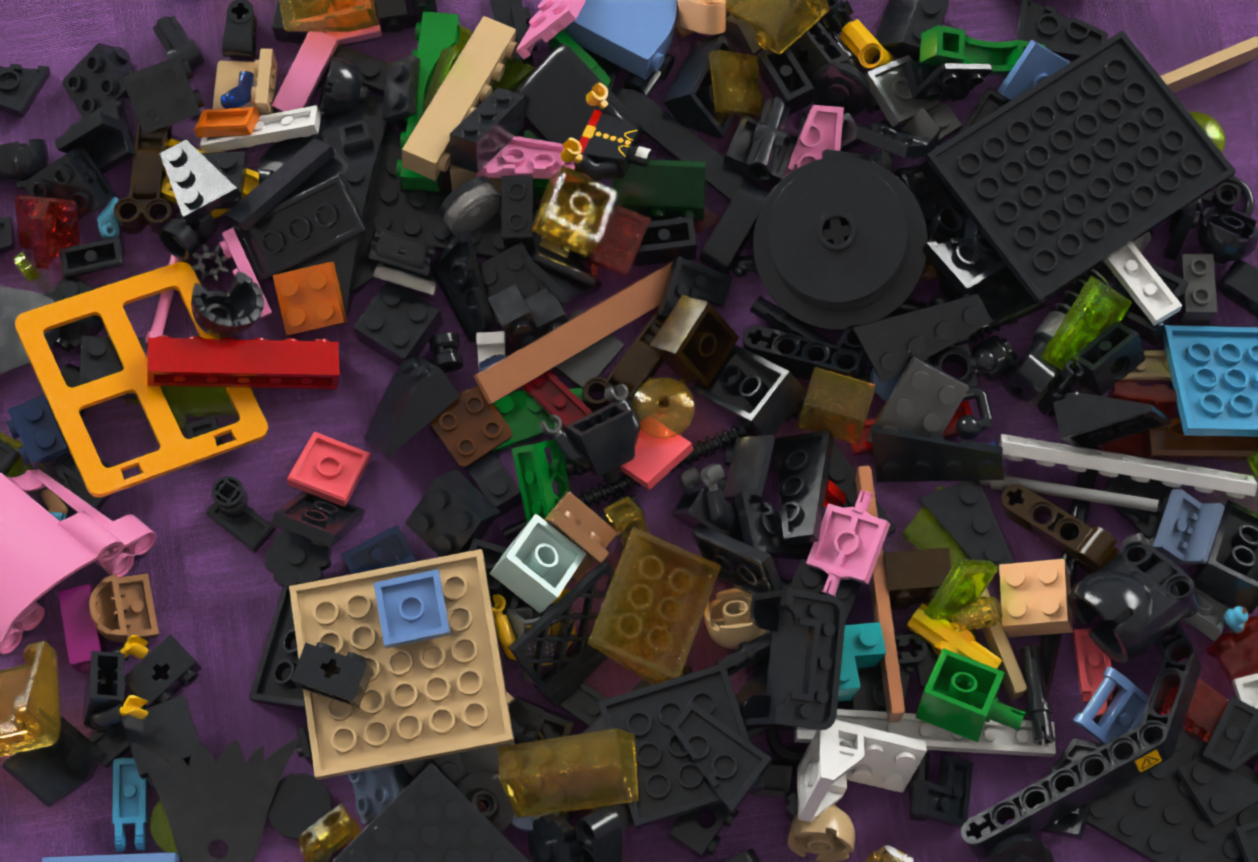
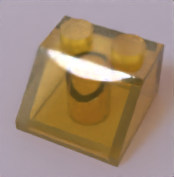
M815 367L797 427L813 432L830 430L834 438L858 445L876 384Z

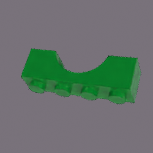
M937 25L921 33L919 63L940 66L943 63L991 64L993 71L988 75L1006 78L1030 42L1022 40L1008 42L982 41L968 37L963 29Z

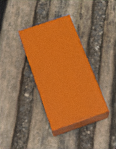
M257 107L203 110L193 130L197 138L251 135L259 120L260 113Z

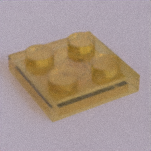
M722 50L709 52L715 112L734 115L744 114L749 117L760 116L762 111V95L757 56Z

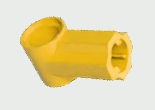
M856 19L855 21L848 22L841 29L840 39L853 51L861 65L869 71L894 61L892 54L878 42L860 20ZM880 54L878 62L872 64L874 57Z

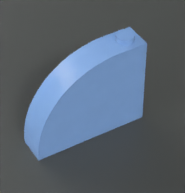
M586 0L578 17L565 28V32L578 45L646 80L653 71L657 72L661 68L665 55L671 46L674 37L677 0Z

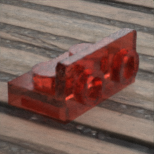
M1258 616L1248 617L1242 633L1236 634L1231 632L1223 634L1214 641L1212 646L1206 649L1209 656L1217 658L1231 686H1233L1232 681L1234 679L1258 673Z

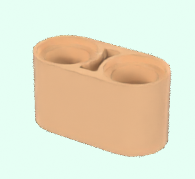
M677 0V25L681 28L703 34H721L726 31V1Z

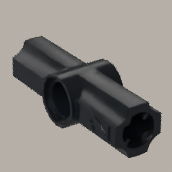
M778 97L766 99L763 105L760 120L757 121L749 142L751 149L744 169L750 179L756 181L769 179L773 171L775 159L780 153L787 133L784 129L790 107L784 99Z

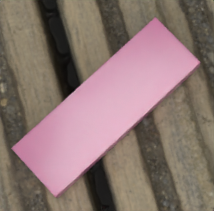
M313 27L310 28L271 105L273 109L283 112L308 106L328 66L329 60L339 44L337 38Z

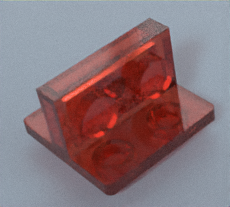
M17 195L14 202L20 246L26 249H33L36 268L48 270L53 258L58 256V249L81 245L77 203L75 201Z

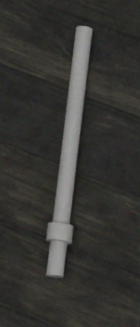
M1004 472V480H979L980 484L989 485L990 489L1003 491L1007 486L1020 484L1034 493L1157 512L1159 502L1157 499L1007 476L1006 472Z

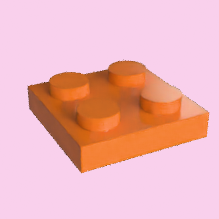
M334 262L273 275L286 336L348 322Z

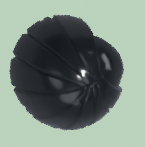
M240 271L236 274L228 292L207 291L204 287L195 283L191 296L192 313L196 323L206 334H210V336L215 338L232 337L247 330L259 319L264 308L263 293L256 282L253 283L251 277Z

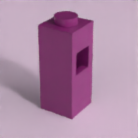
M90 584L57 591L69 663L71 667L77 672L81 671L82 674L88 673L91 651L107 652L104 636L98 632L90 617L89 600L94 590Z

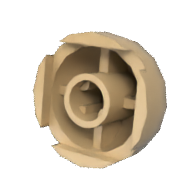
M733 588L717 593L716 600L710 604L709 600L705 603L703 610L704 622L709 636L719 646L737 650L742 642L749 643L766 633L767 630L758 628L751 619L752 594L739 588Z
M834 804L812 822L799 820L797 814L793 818L787 844L793 852L804 858L806 852L819 854L815 861H844L849 858L850 852L853 854L855 828L850 817Z

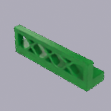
M555 439L511 448L527 523L535 514L544 520L566 492H571L564 456L554 442ZM547 447L551 449L553 459L551 465L546 460L544 448ZM554 480L558 483L559 487L557 496L553 493L552 488Z

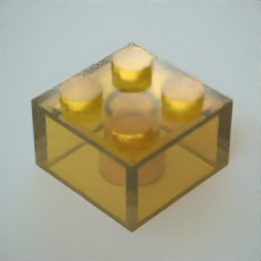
M562 165L548 181L531 231L587 257L601 243L618 192Z

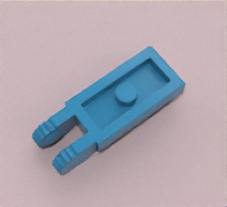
M118 758L113 760L112 824L115 826L116 852L125 851L127 845L125 825H135V846L137 851L145 850L148 781L146 778L142 779L139 776L134 758Z

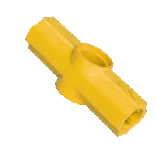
M923 603L906 625V628L933 646V650L938 656H940L944 648L996 669L1003 661L976 642L974 635L965 627L956 622H948Z

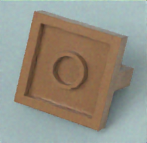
M570 491L566 492L544 519L586 553L571 577L574 582H578L593 563L603 562L609 554L605 548L618 533Z

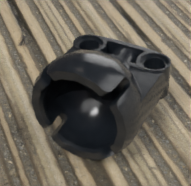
M1142 541L1126 544L1119 555L1097 572L1083 578L1073 587L1068 595L1069 605L1081 625H1086L1096 616L1101 615L1103 620L1093 627L1088 635L1106 655L1119 663L1130 662L1138 658L1152 643L1184 618L1195 615L1200 607L1193 580L1166 556Z

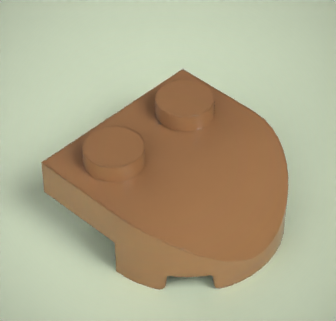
M148 573L117 577V574L101 580L100 584L91 593L89 600L90 617L98 632L108 640L118 643H125L132 635H137L144 640L158 638L159 632Z

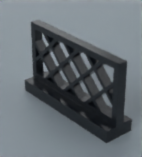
M603 560L602 563L594 568L508 648L535 684L534 688L539 695L554 706H557L650 619L636 605L610 564ZM606 574L608 577L606 591H595L597 581ZM578 598H585L582 613H571L573 603ZM594 598H604L601 613H591ZM613 598H622L624 603L613 613H610ZM555 619H561L559 634L547 635L549 625ZM570 619H581L578 634H567ZM589 619H600L599 626L592 633L586 634ZM531 641H537L535 656L525 657L521 650ZM546 641H557L554 656H543ZM576 641L575 648L567 656H563L565 642ZM553 663L552 669L541 679L539 677L541 664Z

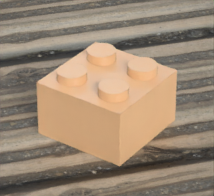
M1064 559L999 565L1002 627L1009 638L1073 633L1072 609L1068 600V595L1071 592L1070 571Z

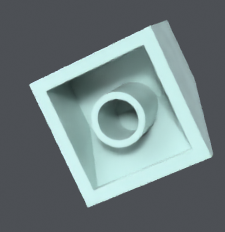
M535 514L506 549L489 574L541 614L558 598L586 553Z

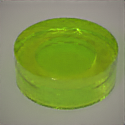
M24 251L14 257L15 264L29 282H34L41 277L39 270Z

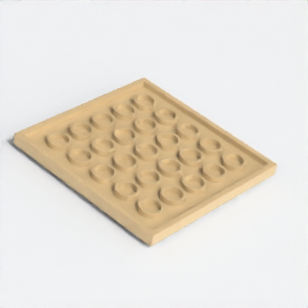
M482 549L289 586L299 658L305 643L316 646L317 642H322L336 648L335 653L347 656L348 652H353L367 659L366 663L373 670L359 708L303 689L314 775L317 780L514 742ZM438 569L442 580L451 635L386 649L383 642L374 582ZM338 668L335 671L329 670L327 674L331 677L332 674H339L340 670Z

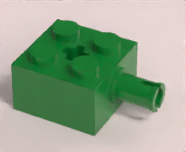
M943 648L923 691L915 718L978 743L986 722L989 723L992 720L1018 732L1026 711H1021L998 702L997 694L1005 672Z

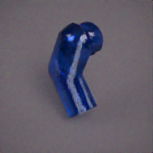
M250 71L239 72L238 86L221 96L220 102L225 109L240 108L251 101L254 74Z

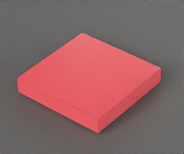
M648 415L640 422L641 429L635 445L634 459L619 467L620 471L651 490L694 449L691 442Z
M314 432L289 474L287 485L345 507L371 461V453Z

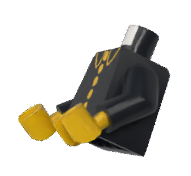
M596 83L592 87V91L586 95V102L590 106L598 105L600 107L599 110L594 109L580 141L569 138L563 144L564 150L560 153V157L566 163L574 161L575 172L586 174L593 180L621 179L626 176L631 163L648 167L652 150L638 146L639 129L632 125L611 101L605 100L608 96V90L602 83Z
M132 635L127 639L124 648L118 647L112 652L91 651L84 690L83 724L86 727L97 731L113 729L117 727L118 722L126 720L128 715L141 720L148 715V711L141 709L144 704L148 703L147 700L130 695L124 703V663L128 661L130 654L138 659L144 658L148 653V648L145 647L148 641L137 635Z

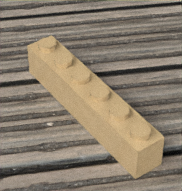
M483 16L402 149V167L436 181L441 171L445 172L451 163L450 133L491 95L493 83L501 80L505 71V63L508 59L512 60L517 52L518 43L515 42L516 29Z

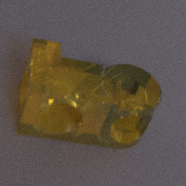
M629 496L603 509L613 529L618 532L616 535L617 542L628 562L632 563L653 552L652 539L643 512Z
M341 803L306 829L299 837L298 846L305 862H327L333 852H336L349 841L352 842L362 832V829Z

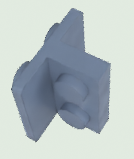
M1172 489L1153 548L1175 564L1207 563L1225 507L1220 503H1201L1182 489Z
M402 764L348 774L353 785L356 809L360 814L362 824L371 823L409 785L406 769Z

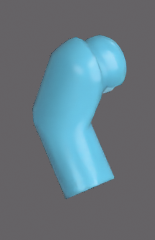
M115 196L97 218L99 233L103 239L114 238L119 235V224L114 215V206L119 199Z

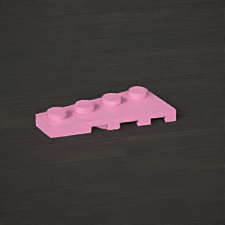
M514 136L476 173V177L484 176L487 178L533 176V178L591 179L586 174L575 172L574 161L566 163L561 160L560 153L564 150L563 144Z

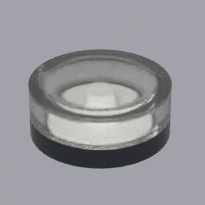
M476 177L463 183L451 192L441 204L438 214L454 235L457 236L460 231L470 230L472 232L493 217L502 204V196L487 177Z

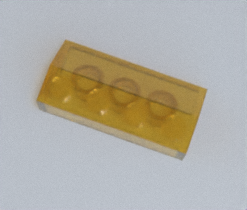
M616 728L498 747L499 781L517 818L639 801L635 734Z

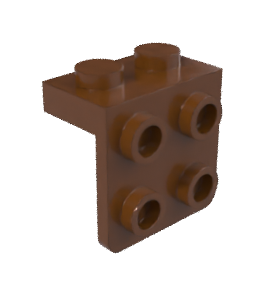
M478 385L473 389L463 391L457 400L428 423L431 433L436 439L438 437L441 439L461 468H467L512 437L511 428L494 404H488Z

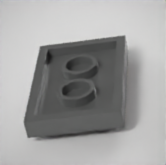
M913 356L874 424L882 425L883 430L899 432V429L912 431V435L928 438H931V434L942 436L969 390V386ZM870 429L869 433L866 436L867 441L872 443V435Z

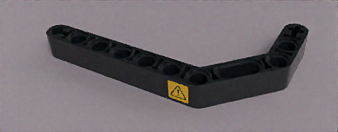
M1179 623L1153 643L1161 655L1162 661L1140 725L968 819L961 828V835L974 856L987 858L988 849L998 844L1001 840L1015 834L1027 832L1033 834L1172 757L1201 672V663L1194 646ZM1188 658L1184 662H1179L1182 659ZM1173 687H1179L1171 711L1160 715L1168 691ZM1161 739L1158 743L1151 744L1154 740ZM1127 755H1132L1129 759L1121 760ZM1102 771L1099 775L1092 776L1095 772ZM1073 787L1070 791L1063 792L1066 788ZM1043 803L1039 808L1033 809L1037 804ZM1014 819L1010 824L1004 825L1008 820Z

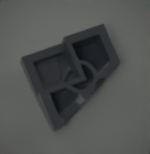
M515 696V701L512 702L509 710L515 740L513 757H531L536 754L554 755L564 750L576 719Z

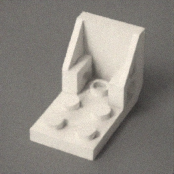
M835 720L834 724L826 730H817L797 767L798 819L812 822L825 810L838 802L847 789V780L903 793L927 752L926 741Z

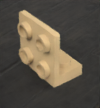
M260 48L259 60L254 62L218 61L213 109L257 107L260 116L273 114V107L271 105L275 97L278 67L273 49Z

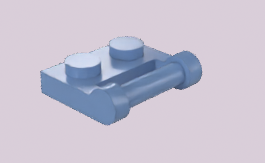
M1107 667L1102 675L1104 679L1082 713L1078 712L1073 719L1075 725L1085 730L1101 744H1106L1139 726L1149 700V696L1112 667ZM1116 685L1120 690L1098 724L1093 721L1094 717Z

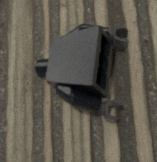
M624 384L616 385L618 396L615 394L613 387L607 388L604 395L611 404L566 425L565 432L561 430L562 420L557 415L549 416L555 424L553 430L549 429L544 421L539 424L540 430L544 434L554 435L556 438L554 442L568 460L581 470H589L596 476L602 475L603 481L610 484L618 482L622 478L619 466L634 459L635 445L641 429V424L631 403L625 400L629 391Z
M711 464L701 471L700 476L694 467L684 471L679 481L686 491L671 515L692 529L701 524L744 543L737 509L724 500L722 489L717 486V482L725 478L721 465ZM701 479H702V481L704 482V484L706 485V486L693 487V486H695V485L701 483Z

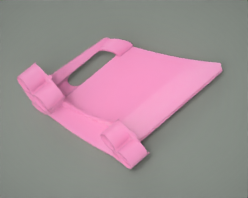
M40 469L27 470L25 474L17 477H6L0 473V653L5 655L12 652L21 642L22 632L24 630H32L40 624L45 616V609L36 601L49 590L92 562H96L110 575L117 574V577H123L132 568L134 556L143 555L152 548L156 541V533L132 514L123 516L115 521L110 520ZM47 487L77 513L59 521L26 493L35 492Z

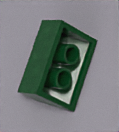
M650 160L648 167L631 163L624 178L612 179V207L616 211L615 217L633 220L636 218H649L652 221L692 216L693 223L698 220L704 221L706 202L705 162Z

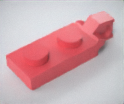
M1092 628L1073 629L1072 633L1079 690L1083 702L1090 701L1104 679L1103 673L1107 667H1112L1110 657L1089 637L1088 633ZM1115 687L1109 694L1108 698L1106 699V701L1104 702V704L1102 705L1094 719H1101V717L1107 710V701L1113 700V691L1115 690Z

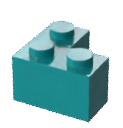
M880 622L845 625L838 702L852 700L861 688L857 668L876 667L885 656L886 649Z

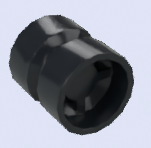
M180 211L176 215V219H171L159 230L158 235L164 247L172 255L180 260H186L200 248V244H204L217 232V225L209 213L188 224Z

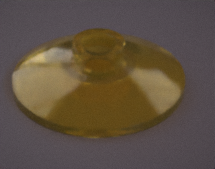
M661 377L647 381L637 390L632 401V407L641 424V430L657 438H670L682 433L692 422L695 413V403L691 392L684 384L672 378ZM660 400H667L669 406L661 408L658 406V402Z

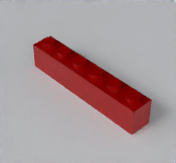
M166 335L148 338L147 386L337 389L340 376L339 342H330L327 339L299 341L294 338H287L281 341L267 340L261 337L251 340H236L233 337L204 339L200 336L172 338Z

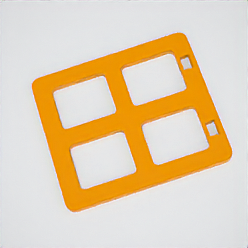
M176 262L21 313L15 320L16 332L84 484L92 496L105 497L260 441L267 435L268 424L251 388L224 387L239 417L238 422L192 439H186L181 433L160 386H147V357L123 308L125 305L175 289L180 293L200 337L204 339H220L206 334L195 321L191 307V296L195 283L201 284L192 266L186 262ZM97 315L101 318L124 369L73 388L68 387L44 337V333L48 330ZM134 393L143 408L160 445V449L122 464L106 468L101 463L79 412L82 409L125 394ZM231 433L233 441L219 446L216 445L215 438ZM139 466L141 474L127 479L123 478L122 471Z

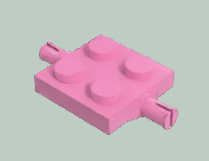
M860 490L854 507L842 508L832 504L827 506L821 522L819 541L813 543L806 562L809 567L825 571L829 575L822 590V593L826 595L836 596L841 579H851L869 584L890 523L887 520L873 517L867 512L873 494L868 491Z

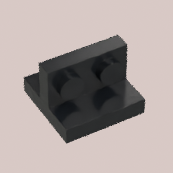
M115 99L72 124L65 134L55 139L57 150L64 153H69L82 145L102 174L136 155L123 103Z

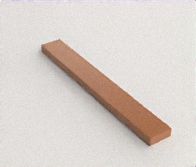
M673 261L476 374L474 378L488 404L499 400L659 306Z
M860 466L855 476L857 498L860 490L872 493L873 497L867 512L871 516L878 518L870 466ZM881 549L869 581L874 623L880 622L886 649V654L880 661L887 718L888 723L900 722L905 713L883 549Z

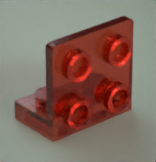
M616 205L613 214L607 212L599 237L602 240H595L589 254L588 265L592 267L591 274L597 277L601 267L627 277L651 219Z

